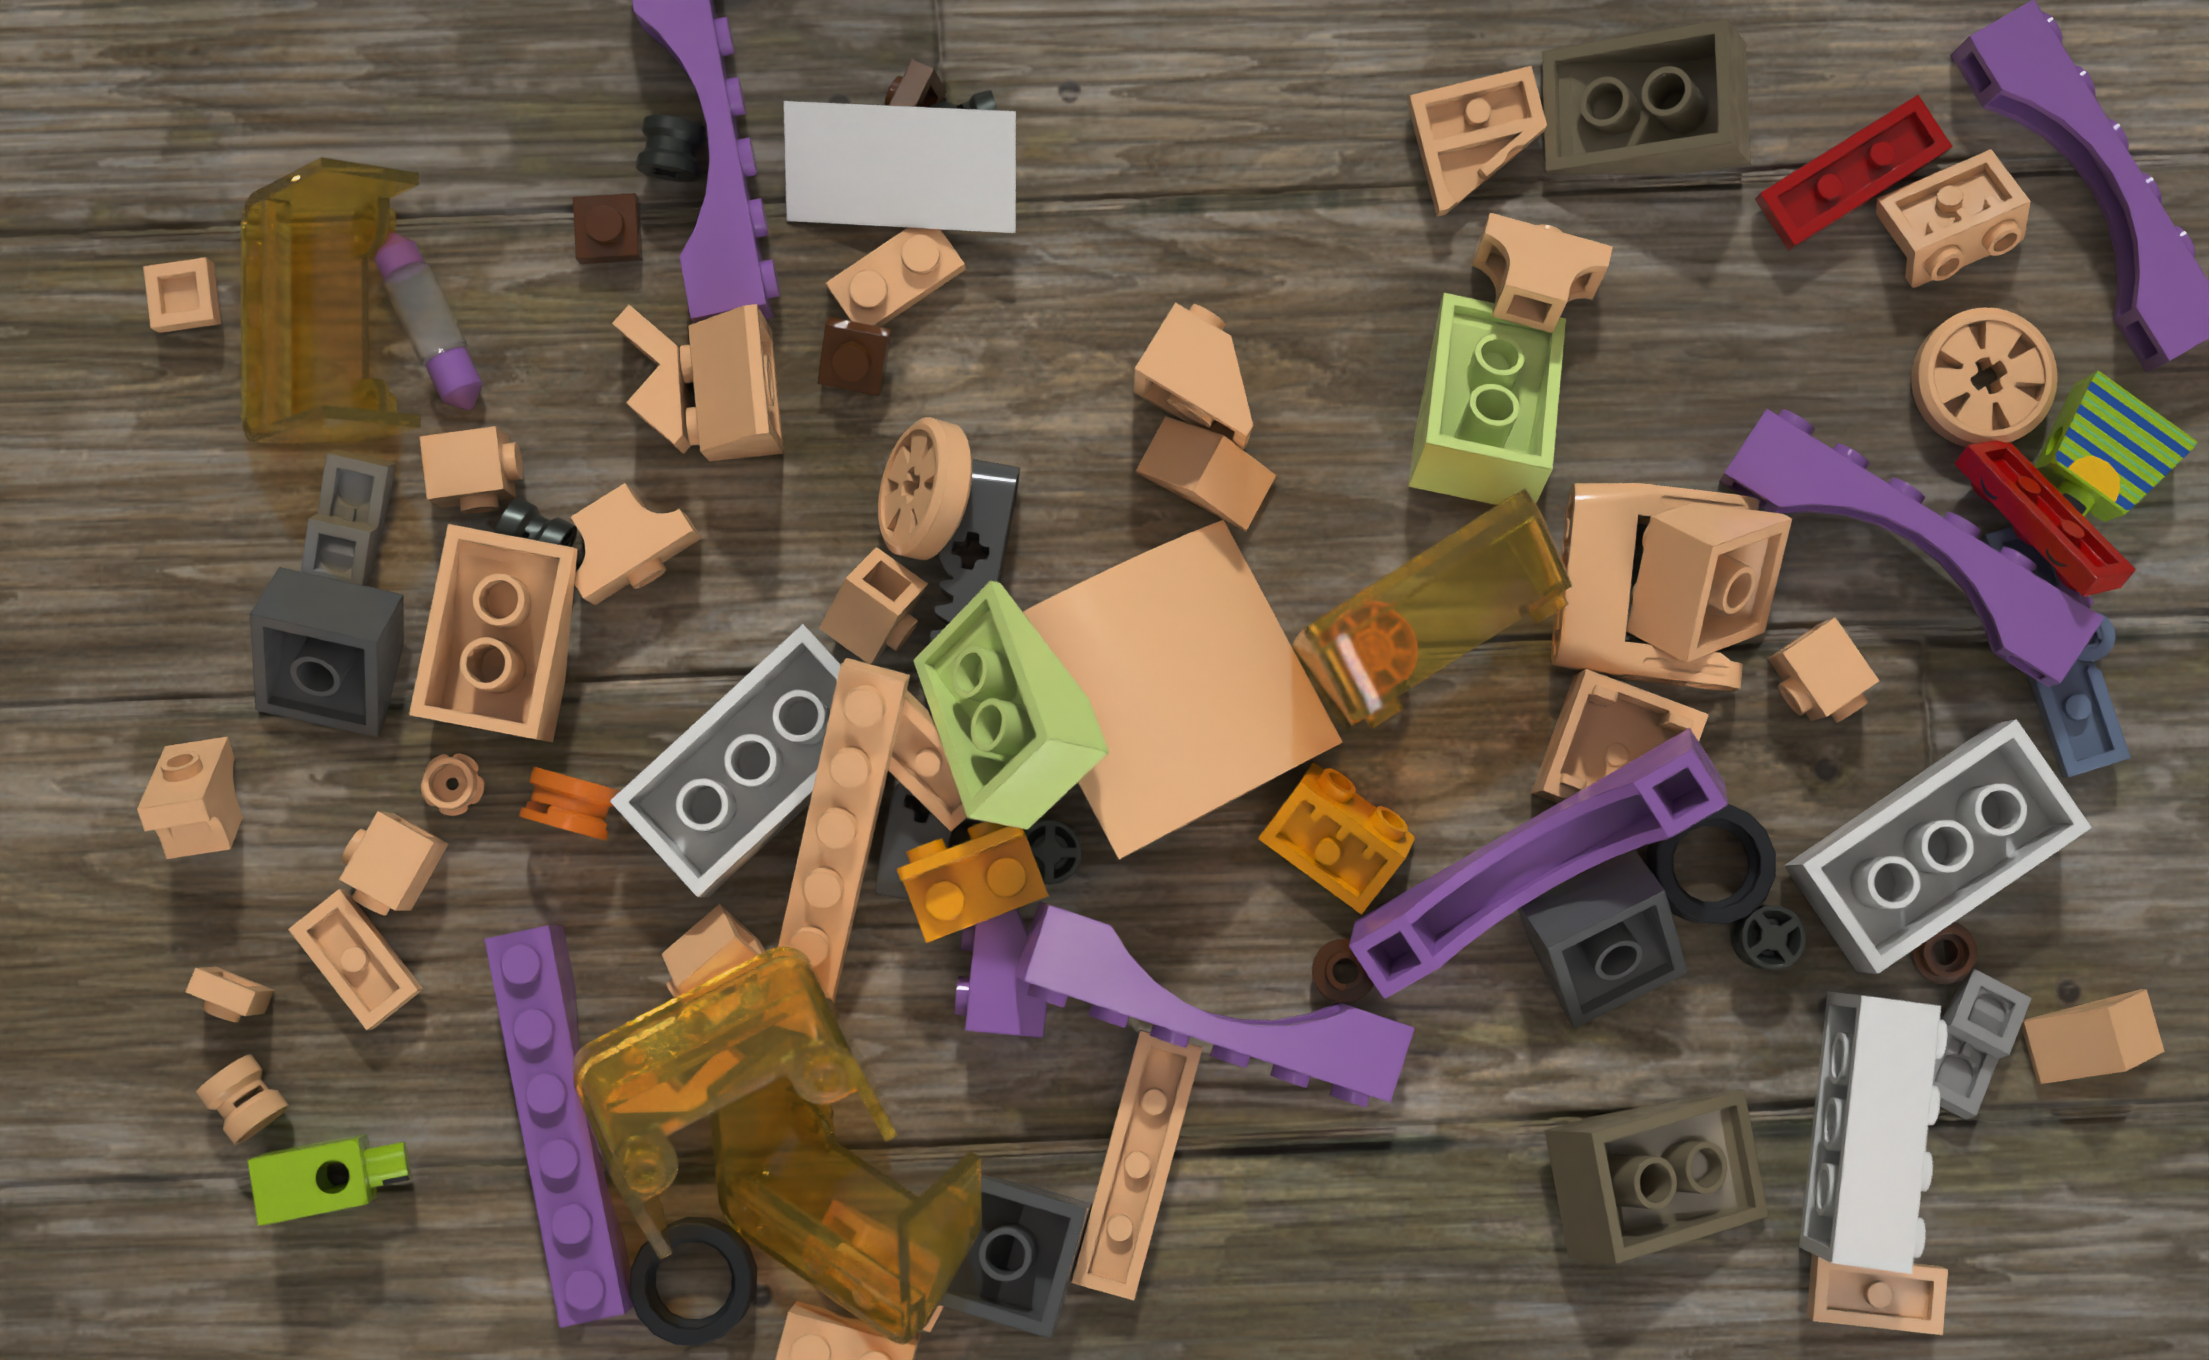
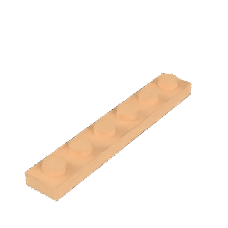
M846 658L840 666L773 968L776 974L770 980L761 1023L822 1040L829 1029L910 678L908 674Z

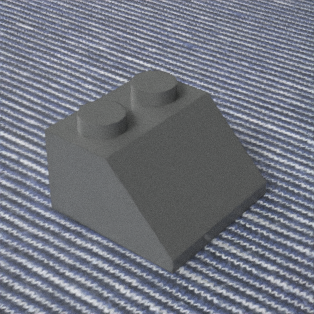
M279 567L250 613L255 710L379 738L384 727L404 644L403 594Z
M1635 849L1577 874L1518 909L1528 940L1574 1029L1688 972L1666 892Z
M961 1171L924 1300L1051 1338L1057 1330L1092 1203L1032 1185Z

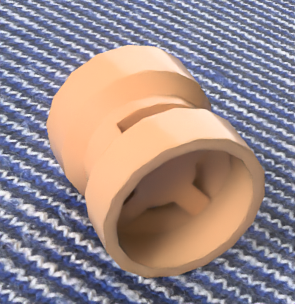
M252 1054L231 1063L211 1077L196 1091V1094L206 1108L217 1110L224 1119L223 1131L233 1145H238L267 1127L289 1108L288 1103L280 1092L268 1089L262 1081L263 1069Z

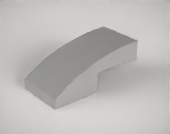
M333 449L326 453L318 512L308 519L301 572L367 586L386 518L396 466L395 462L339 449Z
M1972 969L1971 973L1964 978L1941 1019L1947 1025V1043L1942 1058L1935 1059L1933 1085L1938 1087L1940 1093V1107L1966 1120L1977 1116L1997 1062L2000 1058L2010 1055L2032 998L1976 969Z

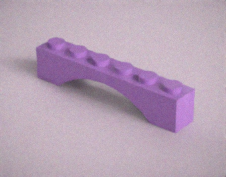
M632 0L634 13L644 32L665 48L690 78L698 93L707 124L710 160L706 195L695 229L679 256L690 317L694 323L743 305L757 304L765 319L772 318L773 311L770 298L781 296L774 260L763 261L759 237L769 236V228L762 198L752 200L747 177L758 175L751 138L740 139L736 116L746 115L747 113L739 77L729 78L725 56L735 54L728 17L717 18L714 0Z
M2031 0L1970 35L1950 56L1982 108L2011 118L2043 137L2069 160L2090 188L2106 220L2115 253L2117 294L2113 320L2145 372L2147 373L2209 339V280L2194 258L2195 248L2193 242L2182 228L2174 226L2161 205L2162 195L2158 185L2152 177L2141 172L2128 151L2129 143L2125 132L2116 121L2107 118L2095 98L2096 91L2091 77L2082 67L2075 66L2063 47L2062 33L2053 17L2048 13H2042L2036 1Z
M1769 409L1765 410L1719 481L1720 483L1740 495L1760 500L1759 507L1767 512L1782 514L1809 512L1843 515L1876 524L1909 540L1937 561L1964 591L1982 622L1992 653L2046 687L2060 684L2105 618L2090 609L2094 603L2091 597H2082L2078 592L2068 588L2061 581L2055 587L2034 574L2037 565L2018 551L2009 547H2003L1998 552L1977 538L1981 531L1965 518L1952 512H1947L1943 518L1922 505L1925 496L1910 484L1894 477L1891 478L1889 483L1883 481L1866 470L1870 464L1869 461L1855 450L1840 443H1837L1832 449L1812 437L1811 435L1815 430L1814 427L1795 413L1782 409L1779 415Z
M1688 728L1355 920L1349 947L1385 999L1440 968L1490 927L1551 888L1615 856L1647 844L1668 839L1727 806L1725 782L1692 730Z
M974 819V822H976V823H982V822H984V821H981V820H976V819ZM1019 908L962 929L961 950L973 951L970 977H958L955 1015L966 1016V1031L1039 1038L1044 1036L1047 1002L1028 996L1027 993L1031 983L1014 976L1028 936V931Z
M1041 901L1038 903L1014 975L1025 982L1031 983L1027 995L1060 1007H1065L1068 996L1092 1003L1088 1014L1091 1017L1126 1028L1129 1016L1152 1023L1149 1035L1154 1038L1187 1048L1191 1036L1212 1043L1213 1047L1210 1053L1212 1057L1245 1068L1248 1066L1250 1057H1254L1273 1064L1271 1076L1307 1088L1312 1076L1333 1083L1330 1092L1331 1096L1362 1107H1367L1370 1096L1391 1103L1415 1029L1400 1022L1338 1002L1311 1013L1275 1020L1237 1019L1202 1011L1183 1002L1155 982L1128 953L1111 925Z
M547 925L485 938L559 1327L562 1328L623 1315L633 1307L629 1295L631 1267L625 1238L607 1187L590 1114L579 1043L576 987L564 926Z

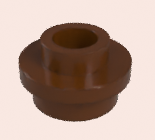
M1953 922L1912 950L1910 954L1915 969L1923 978L1936 984H1954L1963 980L1971 973L1977 960V946L1971 933L1961 924ZM1940 940L1946 941L1951 948V957L1944 964L1936 962L1932 954L1934 945Z
M1336 939L1328 942L1317 952L1312 964V978L1315 986L1326 998L1338 1003H1351L1360 1000L1368 994L1374 985L1350 949V939ZM1348 958L1356 966V976L1349 983H1339L1333 976V967L1338 960Z

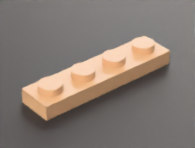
M1141 1029L1071 1281L1073 1284L1130 1300L1135 1299L1202 1052V1046L1188 1043L1187 1048L1154 1038L1149 1035L1150 1032Z

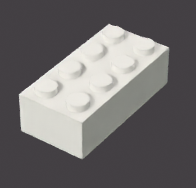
M803 624L610 800L615 808L697 897H710L810 804L841 664Z
M2015 719L1990 725L1788 862L1784 867L1856 972L1879 974L2092 827L2018 720Z
M1827 993L1799 1242L1800 1248L1834 1264L1912 1274L1914 1258H1920L1925 1245V1223L1922 1218H1918L1921 1191L1926 1192L1929 1189L1933 1173L1931 1153L1925 1150L1928 1125L1935 1124L1940 1108V1093L1938 1087L1933 1085L1935 1059L1942 1058L1947 1043V1025L1944 1020L1940 1019L1941 1006L1846 993Z

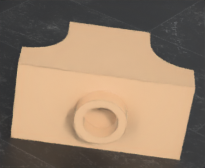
M1490 213L1478 241L1472 266L1486 273L1495 286L1496 300L1492 317L1553 333L1567 302L1580 298L1593 300L1608 269L1613 246L1563 233L1554 226L1534 225Z
M624 483L571 516L585 543L584 560L575 573L574 585L583 599L593 605H597L629 584L632 585L633 589H638L656 580L667 570L663 564L665 561L702 538L689 517L680 509L670 513L648 511L636 492Z
M228 736L164 747L137 811L144 831H156L166 859L231 849L243 816L235 793L233 780L235 757Z

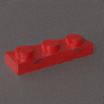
M1916 95L1759 193L1755 201L1787 250L1790 251L1944 155L1953 146L1920 96Z
M1993 440L1967 445L1954 463L1971 481V487L1974 492L1982 499L1992 503L2013 524L2012 527L2015 534L2026 544L2035 547L2056 569L2055 572L2059 580L2068 588L2078 592L2082 597L2122 588L2136 569L2011 442L2005 443Z

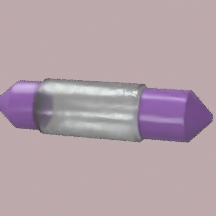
M386 229L381 233L374 258L384 279L383 287L421 366L426 367L441 401L467 411L472 410L483 383L468 354V344L430 265L424 262L416 243L394 231Z

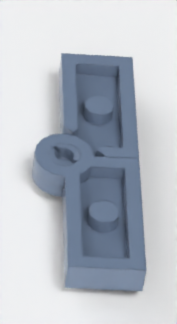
M2012 526L1980 537L1982 542L1998 552L2003 547H2009L2028 557L2037 565L2034 574L2056 587L2060 582L2055 572L2056 569L2035 547L2023 542L2015 534ZM2107 617L2103 619L2060 684L2046 687L2027 675L2062 778L2072 777L2131 758L2102 671L2095 664V661L2107 656L2113 648L2116 639L2115 629Z

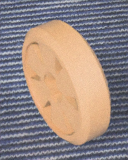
M1975 308L1963 311L1936 327L1919 347L1914 359L1911 375L1914 400L1924 420L1940 436L1963 447L1993 440L2005 443L2013 442L2031 432L2049 412L2056 395L2058 382L2054 354L2041 332L2023 317L1998 308ZM1976 363H1980L1982 371L1988 367L1995 371L1998 379L1990 384L1993 394L1988 393L1986 386L1977 390L1972 384L1971 378L1978 373Z
M931 417L922 418L903 433L889 456L880 486L878 520L887 548L896 555L921 561L931 559L949 543L961 523L969 500L973 467L967 437L958 425Z

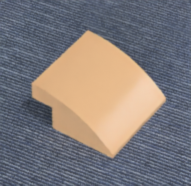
M1224 520L1153 548L1023 611L1024 615L1089 698L1109 753L1078 781V784L1118 860L1173 831L1179 830L1343 743Z

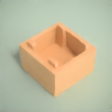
M1588 669L1579 672L1573 676L1531 794L1560 803L1688 728L1692 730L1699 741L1709 714Z

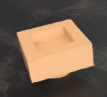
M208 258L143 266L151 329L158 333L221 324L214 263Z
M215 966L195 968L185 992L205 1000L201 1008L203 1011L227 1021L239 1022L242 1015L265 1014L274 990Z

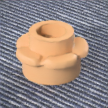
M461 753L455 754L454 757L442 754L433 758L425 768L421 783V793L426 803L430 806H437L444 815L457 816L464 814L468 810V806L478 803L484 793L485 783L484 779L478 775V764L471 757ZM451 778L458 780L459 785L455 790H450L447 786Z

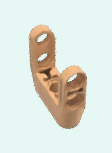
M1573 483L1568 495L1551 644L1552 664L1577 671L1588 669L1615 679L1708 690L1740 691L1743 664L1730 661L1722 653L1713 652L1685 663L1653 645L1625 642L1637 524L1649 525L1651 516L1688 503L1759 511L1760 500L1737 494L1643 483Z

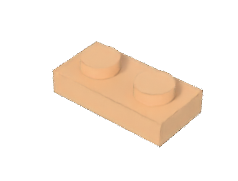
M906 228L827 281L826 286L850 321L881 327L965 271L966 267L941 229Z
M907 690L888 771L937 819L952 831L967 816L932 714Z
M338 889L288 929L366 1030H372L423 990L420 983L346 889Z
M1812 1254L1807 1318L1816 1322L1943 1335L1948 1269L1941 1266L1913 1263L1912 1274L1834 1264Z

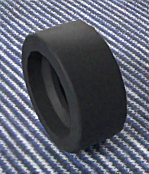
M1728 804L1676 835L1651 843L1647 849V866L1664 888L1672 914L1692 923L1729 924L1749 916L1767 899L1776 877V852L1767 830L1750 813ZM1702 826H1718L1732 832L1743 844L1748 857V872L1742 886L1731 897L1718 902L1702 901L1690 896L1679 885L1674 873V853L1679 842L1690 831Z
M686 1217L665 1225L640 1247L630 1269L629 1295L637 1317L653 1335L675 1345L701 1346L722 1338L746 1315L757 1290V1265L749 1244L733 1227L711 1217ZM687 1242L704 1243L717 1249L727 1260L732 1274L731 1292L725 1304L715 1314L702 1319H685L672 1313L662 1303L656 1288L657 1269L663 1257L672 1248Z

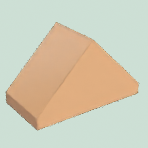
M1165 416L1136 469V473L1245 532L1276 478L1273 472L1224 435Z
M2140 989L2025 1019L2021 1024L2036 1081L2039 1084L2126 1072L2165 1052L2147 989Z

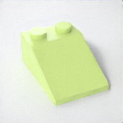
M1443 293L1414 435L1408 487L1532 512L1553 470L1566 318L1560 317L1553 333L1492 317L1495 303Z
M990 580L913 660L967 818L1029 829L1109 753L1089 698L1001 583Z

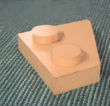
M1532 66L1412 94L1407 101L1437 217L1450 212L1539 137L1547 127Z

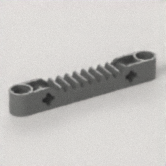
M972 459V484L964 516L952 539L939 552V559L949 577L947 580L940 581L939 588L943 595L953 600V603L935 606L934 613L940 621L947 625L990 580L1001 583L1019 485L1020 467ZM970 540H978L982 552L989 556L987 560H976L974 569H965L962 558L955 553L957 549L967 550ZM943 629L931 631V633H930V639H931V641H932ZM929 705L924 706L931 713ZM901 782L896 786L891 798L877 874L876 894L910 900L904 883L900 880L896 870L899 867L910 864L906 852L943 838L946 849L952 848L955 829L950 831L932 813L927 817L926 823H919L918 812L909 808L910 798L915 796Z

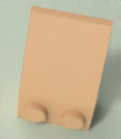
M448 524L409 715L553 742L566 680L578 549Z

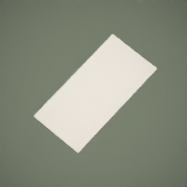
M784 101L787 221L1016 233V111Z

